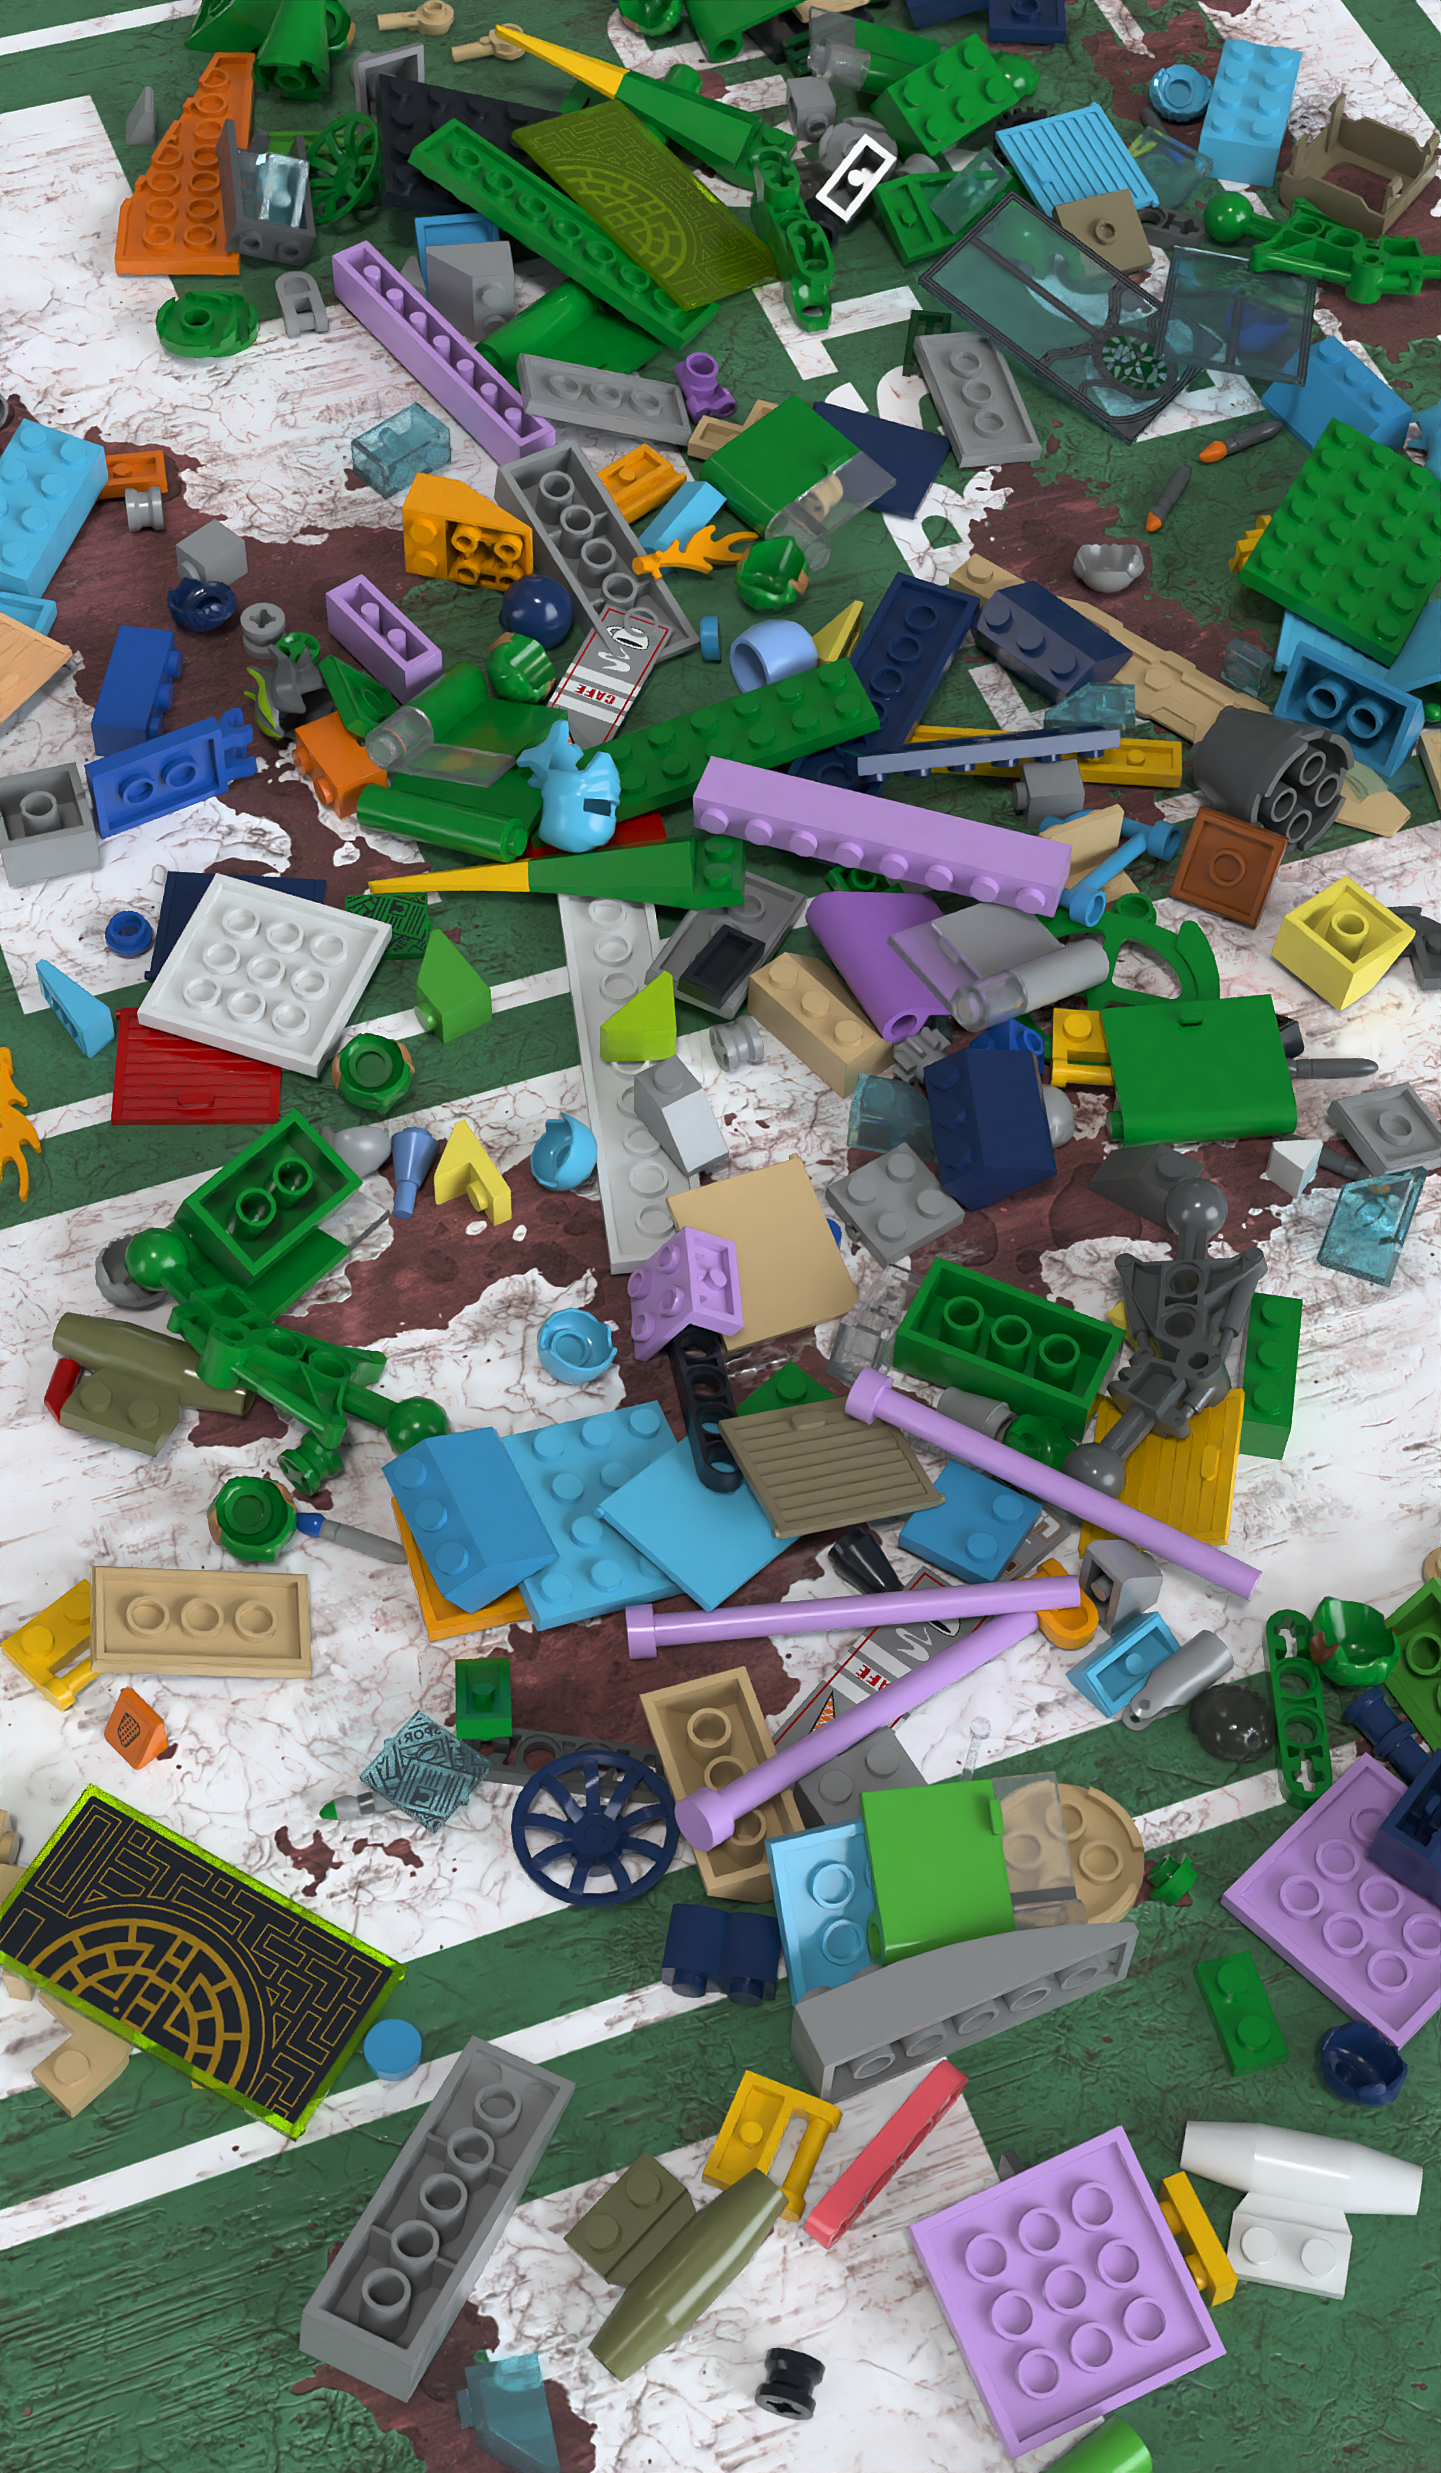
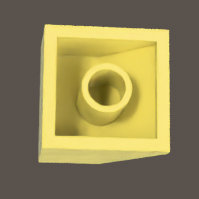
M1345 875L1284 916L1271 955L1340 1012L1372 990L1412 941L1416 931L1350 877Z

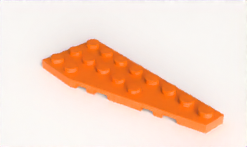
M216 52L198 80L199 88L193 98H187L183 105L182 116L179 120L172 122L151 156V166L145 175L138 177L134 184L135 192L130 199L125 198L120 206L114 259L116 274L240 275L241 254L225 251L224 247L226 235L218 156H215V147L227 118L234 120L237 148L249 149L255 88L251 70L256 58L255 53ZM241 181V190L246 192L247 182ZM243 199V209H244V213H245V201H246V199Z

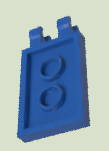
M233 708L223 713L219 723L212 716L85 764L87 786L93 805L91 809L94 826L101 839L109 838L228 792L229 781L254 775L257 772L254 755L240 759L247 756L246 745L254 740L250 724L239 727L243 725L241 709Z

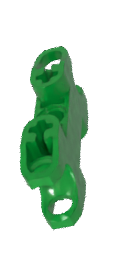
M776 145L756 148L752 156V172L755 178L757 193L753 194L750 202V215L756 235L763 250L772 255L784 282L783 300L794 322L807 332L826 330L829 328L832 318V306L828 296L827 285H831L835 272V262L828 240L822 227L818 223L811 221L800 196V175L787 152ZM766 160H773L780 163L782 167L777 171H774V169L765 171L761 163ZM806 306L810 308L819 306L823 315L808 317L802 313V309Z

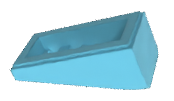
M41 959L35 966L43 997L82 1053L89 1059L94 1057L115 1039L110 1008L50 962Z

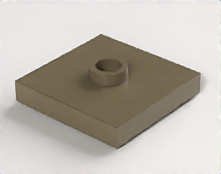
M1129 188L1056 205L1051 211L1056 223L1068 232L1073 233L1077 239L1123 274L1149 269L1155 263ZM1079 250V264L1084 268V276L1082 280L1076 282L1077 286L1114 277Z

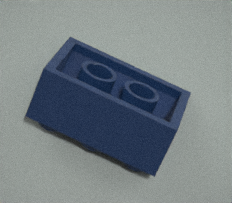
M1034 580L997 590L975 613L970 627L976 648L1073 719L1133 656L1132 650Z
M964 1048L923 1067L941 1186L971 1212L977 1211L1057 1175L1036 1054L1032 1051Z

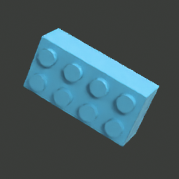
M1225 40L1200 136L1194 175L1267 188L1273 187L1296 91L1303 52L1290 50L1287 47L1255 44L1247 40Z
M23 418L0 458V591L35 598L42 597L109 479L103 446Z

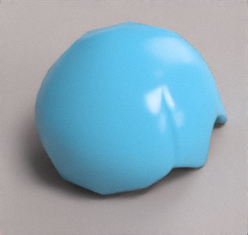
M564 1112L561 1116L563 1119H548L545 1122L546 1132L537 1140L530 1155L531 1174L540 1185L553 1191H566L578 1186L591 1175L597 1161V1141L591 1129Z
M572 1307L553 1312L537 1334L536 1347L541 1364L557 1380L574 1385L595 1380L610 1366L618 1350L617 1347L612 1345L611 1327L609 1325L598 1322L589 1312Z

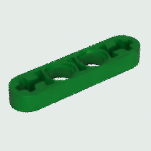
M1285 1609L1275 1612L1268 1619L1263 1632L1262 1649L1279 1789L1282 1798L1288 1805L1297 1810L1307 1811L1332 1786L1333 1773L1319 1666L1314 1664L1308 1644V1631L1311 1627V1621L1304 1614L1296 1610ZM1281 1629L1289 1630L1291 1637L1297 1638L1292 1651L1293 1657L1285 1658L1287 1646L1285 1637L1279 1635ZM1287 1674L1298 1675L1307 1682L1309 1689L1304 1694H1289L1281 1687L1279 1679ZM1290 1723H1304L1311 1728L1315 1739L1306 1744L1296 1743L1287 1736L1285 1727ZM1309 1760L1307 1774L1310 1783L1315 1784L1313 1791H1305L1303 1783L1297 1781L1302 1767L1301 1761Z

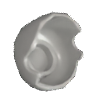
M362 1125L346 1128L336 1133L329 1126H323L322 1130L316 1129L358 1177L376 1171L390 1155L391 1142L389 1129L384 1128L383 1131L378 1127Z

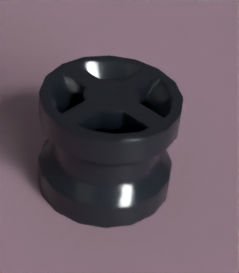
M772 2348L768 2350L764 2362V2367L768 2372L766 2382L758 2385L754 2401L764 2410L781 2417L794 2420H809L813 2418L816 2401L812 2394L814 2386L822 2383L825 2366L816 2358L792 2349Z

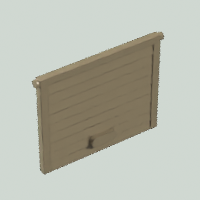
M848 1396L719 1420L718 1431L772 1526L771 1535L773 1538H779L780 1540L939 1507L940 1504L945 1503L946 1498L943 1493L937 1492L900 1428L878 1417L872 1424L868 1425L846 1414L845 1404Z

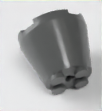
M1228 705L1219 712L1216 722L1205 734L1202 741L1192 746L1187 762L1193 767L1196 785L1221 813L1290 838L1284 853L1287 854L1296 848L1305 852L1332 825L1346 800L1345 797L1340 795L1343 787L1346 771L1354 767V755L1349 742L1326 727L1249 709H1237L1232 705Z

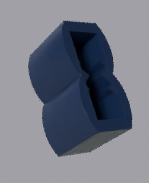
M673 1904L661 1968L662 1984L670 1986L674 1993L689 1998L703 1997L705 1992H720L728 1995L729 2000L743 2006H758L762 2001L775 2000L783 1954L778 1918L748 1912L729 1913L702 1905Z

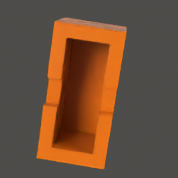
M338 711L294 729L296 749L292 750V757L295 766L302 776L308 774L313 781L314 790L320 802L324 806L329 804L339 819L357 813L359 797L367 785L374 783L388 787L385 765L369 744L363 747L359 746L356 740L361 739V737L345 728Z

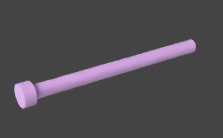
M869 1366L864 1368L856 1379L845 1404L846 1414L868 1425L872 1424L878 1417L1246 1600H1249L1253 1595L1263 1571L892 1390V1377Z
M1075 1574L715 1608L710 1613L705 1610L653 1614L652 1604L625 1606L630 1660L657 1658L656 1647L1080 1607L1081 1599L1078 1576Z
M1035 1611L999 1615L718 1791H714L709 1787H701L675 1805V1818L681 1833L693 1847L700 1851L706 1852L733 1835L734 1821L1037 1631L1039 1628L1037 1614Z

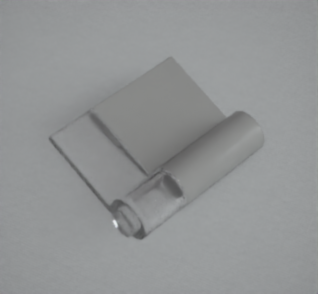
M981 902L890 935L887 940L889 946L957 1022L967 1031L971 1032L984 1030L1102 984L1107 979L1109 973V961L1106 952L1096 941L1085 939L1063 947L1034 914L993 902Z

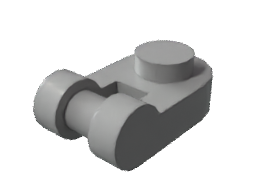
M291 271L281 275L275 282L277 304L283 318L287 337L300 336L301 331L315 329L316 333L328 331L327 312L313 276L301 271ZM305 310H310V312H307V313L297 314V312H303V311H305Z

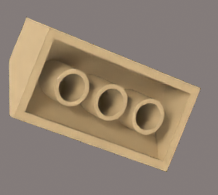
M745 1666L639 1695V1700L675 1804L701 1787H709L714 1791H718L777 1754ZM787 1787L734 1821L733 1835L709 1851H700L690 1844L708 1896L759 1904L774 1900L764 1839L805 1830L790 1787Z

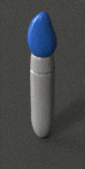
M296 1513V1529L307 1536H322V1538L333 1543L336 1542V1544L392 1563L407 1562L403 1546L392 1540L340 1522L327 1520L319 1513Z

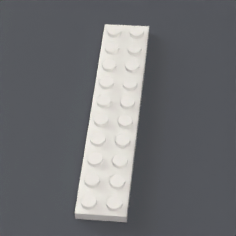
M556 894L589 1125L597 1141V1161L595 1166L611 1275L633 1273L634 1270L642 1266L654 1255L664 1243L668 1242L678 1233L665 1202L666 1197L700 1187L698 1173L687 1178L634 1112V1075L664 1060L606 1062L600 1057V1026L647 986L644 984L646 971L662 950L655 906L653 903L614 898ZM676 1041V1055L679 1057L678 1047H677V1041Z

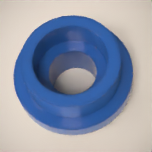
M122 911L110 919L105 930V940L109 949L114 953L132 956L142 953L151 945L153 931L150 923L140 913Z

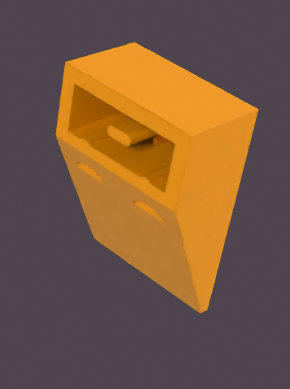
M420 472L416 473L402 507L406 572L504 592L511 583L520 577L533 574V537L531 527L460 480Z

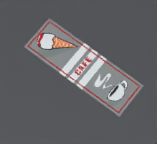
M606 603L599 617L622 654L615 658L592 627L546 706L567 710L568 719L566 721L569 725V744H577L583 751L612 740L675 627L659 622L657 631L650 636H632L623 627V620L627 610ZM634 614L628 619V624L637 633H647L653 629L654 620ZM547 737L543 741H541L537 746L546 741Z
M923 1565L902 1591L953 1585ZM996 1615L869 1627L773 1735L772 1741L776 1752L779 1753L979 1629L993 1620ZM917 1705L910 1711L906 1712L902 1716L898 1717L894 1721L890 1722L889 1724L879 1729L875 1733L871 1734L867 1738L863 1739L862 1741L852 1746L848 1750L856 1747L857 1745L863 1743L864 1741L870 1739L871 1737L877 1735L878 1733L884 1731L889 1727L895 1734L896 1731L902 1726V1724L909 1718V1716L915 1711V1709L919 1705Z

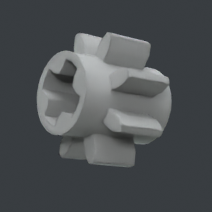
M924 1027L914 1036L907 1037L905 1041L894 1043L892 1053L898 1062L892 1070L907 1085L913 1082L916 1086H920L921 1083L926 1086L923 1067L949 1056L945 1051L951 1046V1043L937 1029L931 1032L927 1027Z

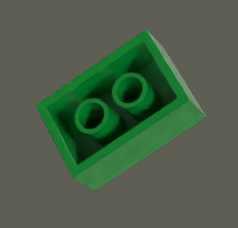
M975 32L886 88L873 102L870 109L878 121L885 127L887 135L893 141L895 139L897 150L905 161L914 154H923L935 161L995 123L998 118H1002L1003 114L1009 111L1020 99Z
M294 1108L184 1199L173 1219L232 1284L239 1286L245 1291L345 1206L364 1182L301 1113Z

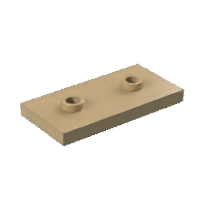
M92 1566L90 1572V1671L309 1679L312 1671L308 1574Z

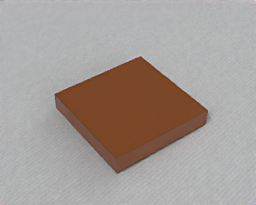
M1201 806L1194 820L1169 895L1252 927H1257L1290 838Z

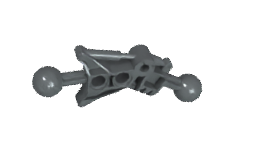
M1193 1177L1183 1180L1168 1193L1164 1203L1166 1222L1178 1234L1176 1260L1143 1262L1129 1253H1123L1118 1255L1114 1261L1120 1278L1131 1336L1138 1344L1137 1351L1129 1359L1131 1367L1122 1368L1118 1372L1120 1380L1111 1381L1107 1385L1108 1393L1124 1414L1100 1443L1090 1442L1078 1445L1065 1456L1060 1466L1061 1473L1114 1499L1120 1496L1126 1484L1125 1460L1150 1431L1164 1439H1167L1170 1435L1179 1439L1185 1438L1191 1431L1188 1420L1192 1415H1198L1203 1408L1218 1405L1228 1395L1232 1386L1224 1361L1232 1339L1239 1336L1258 1281L1268 1271L1263 1251L1258 1247H1251L1231 1258L1207 1259L1208 1240L1223 1228L1228 1216L1227 1197L1209 1179ZM1222 1319L1219 1327L1221 1337L1216 1346L1213 1344L1214 1327ZM1150 1337L1152 1338L1155 1346L1157 1347L1162 1359L1156 1358L1153 1349L1150 1347Z

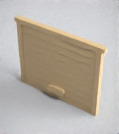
M798 1153L789 1155V1160L666 1197L665 1202L677 1232L684 1226L735 1242L744 1327L732 1337L718 1333L726 1354L850 1314H854L855 1317H860L864 1314L862 1303Z

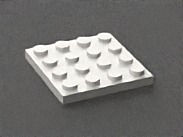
M216 873L138 1009L139 1024L318 1078L392 939V925Z

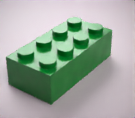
M936 1256L896 1332L892 1367L946 1389L954 1386L962 1391L1006 1402L1009 1405L1010 1411L1014 1412L1017 1417L1031 1414L1036 1417L1050 1416L1061 1419L1065 1424L1063 1429L1066 1436L1082 1443L1107 1391V1385L1112 1381L1120 1364L1126 1330Z

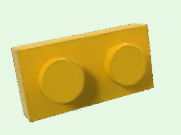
M1182 2171L1163 2179L1157 2199L1158 2205L1173 2237L1176 2236L1185 2254L1183 2259L1198 2291H1203L1210 2307L1231 2299L1238 2282V2277L1185 2172Z

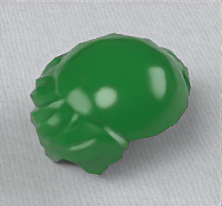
M1003 51L991 55L1019 99L1026 94L1028 96L1034 94L1038 87L1040 75L1028 58H1024L1019 53L1010 54Z
M1031 1414L1021 1415L1014 1419L1005 1429L1002 1444L1059 1472L1065 1456L1077 1447V1444L1066 1436L1063 1429L1065 1424L1061 1419L1050 1416L1036 1417Z

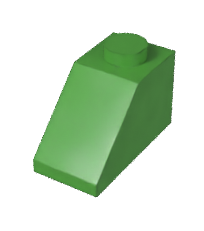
M440 928L432 931L416 982L417 1005L414 1006V1012L422 1028L427 1032L432 1030L442 1044L445 1045L492 1020L491 989Z

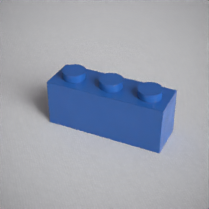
M120 625L91 721L96 756L107 757L164 734V718L162 716L164 710H171L174 695L172 681L174 677H180L183 666L182 651L176 650L173 631Z

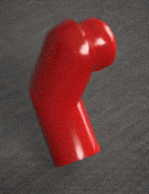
M60 1358L55 1366L43 1402L60 1426L73 1429L61 1425L60 1410L74 1391L82 1367L71 1359Z

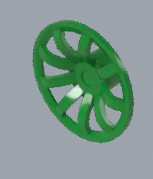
M361 112L349 113L334 120L321 131L306 151L308 169L309 167H314L330 175V178L309 180L310 191L323 190L311 197L315 226L328 225L347 214L354 206L362 207L366 205L378 190L380 177L378 172H376L379 164L377 123L366 114ZM362 124L368 129L364 130L357 137L355 144L354 133L356 127ZM345 126L344 147L346 153L341 149L335 136L336 131ZM373 138V155L363 156L365 144ZM324 143H326L331 155L336 160V166L315 156ZM344 198L348 201L336 211L335 206L338 199ZM326 201L325 216H315L314 213L317 206Z

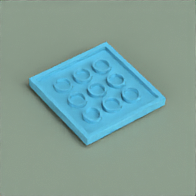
M657 1400L500 1437L560 1555L517 1584L537 1632L623 1610L625 1606L642 1605L686 1593L603 1517L597 1518L593 1513V1510L597 1508L599 1503L677 1444Z

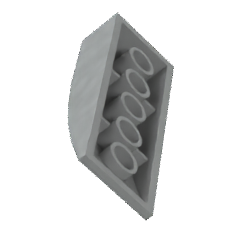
M575 438L498 467L494 490L496 503L499 507L532 528L533 563L541 574L551 576L569 592L573 601V620L586 636H588L593 627L615 658L622 654L599 617L607 603L611 606L627 610L623 620V627L632 636H650L657 631L659 622L675 627L656 663L700 646V638L663 579L655 581L651 572L637 575L633 571L632 560L635 557L647 555ZM638 614L654 620V627L647 633H637L630 628L628 619L632 615Z
M1134 1922L1070 1924L1011 1931L951 1944L900 1960L886 1967H883L882 1964L867 1966L858 1971L851 1981L834 1989H830L829 1986H821L809 1991L800 1998L798 2004L794 2005L789 2051L810 2094L834 2105L1126 1979L1139 1931Z
M472 2035L302 2311L299 2350L408 2403L463 2308L517 2208L575 2091L576 2083Z

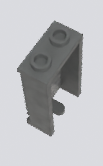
M226 118L215 147V156H218L226 235L225 251L304 267L316 238L304 136H295L287 159L266 154L270 145V135L264 130L255 132L248 150L237 148L234 120Z

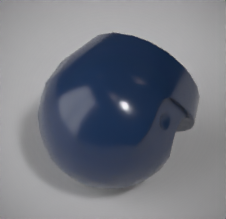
M534 573L520 577L509 585L503 596L502 609L498 617L503 633L516 632L534 638L543 645L545 651L552 650L564 640L573 619L571 595L551 576Z

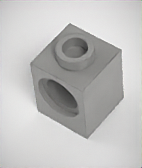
M825 75L787 79L785 112L793 135L799 137L798 141L821 139L827 128L833 124L835 127L836 103Z

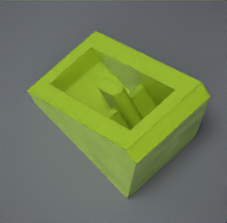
M666 970L662 972L600 1026V1057L606 1062L666 1060L676 1055L677 1029L673 976Z

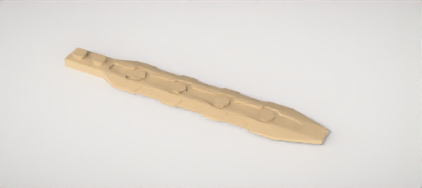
M974 553L949 576L948 588L980 598L981 608L997 590L1022 584L1025 581ZM1057 596L1132 650L1133 656L1101 690L1119 699L1120 705L1142 718L1155 720L1191 741L1194 745L1202 741L1205 734L1216 722L1219 712L1228 705H1232L1237 709L1244 708L1273 714L1269 711L1267 705L1246 693H1237L1195 669L1196 665L1172 651H1164L1125 629L1122 622L1089 603ZM1354 761V767L1346 771L1345 780L1340 795L1345 797L1346 800L1334 822L1392 838L1409 820L1411 812L1369 768Z

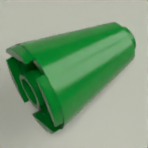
M281 0L252 64V79L261 89L269 92V87L272 86L281 90L280 97L296 101L319 100L322 98L323 91L329 92L330 66L325 0Z

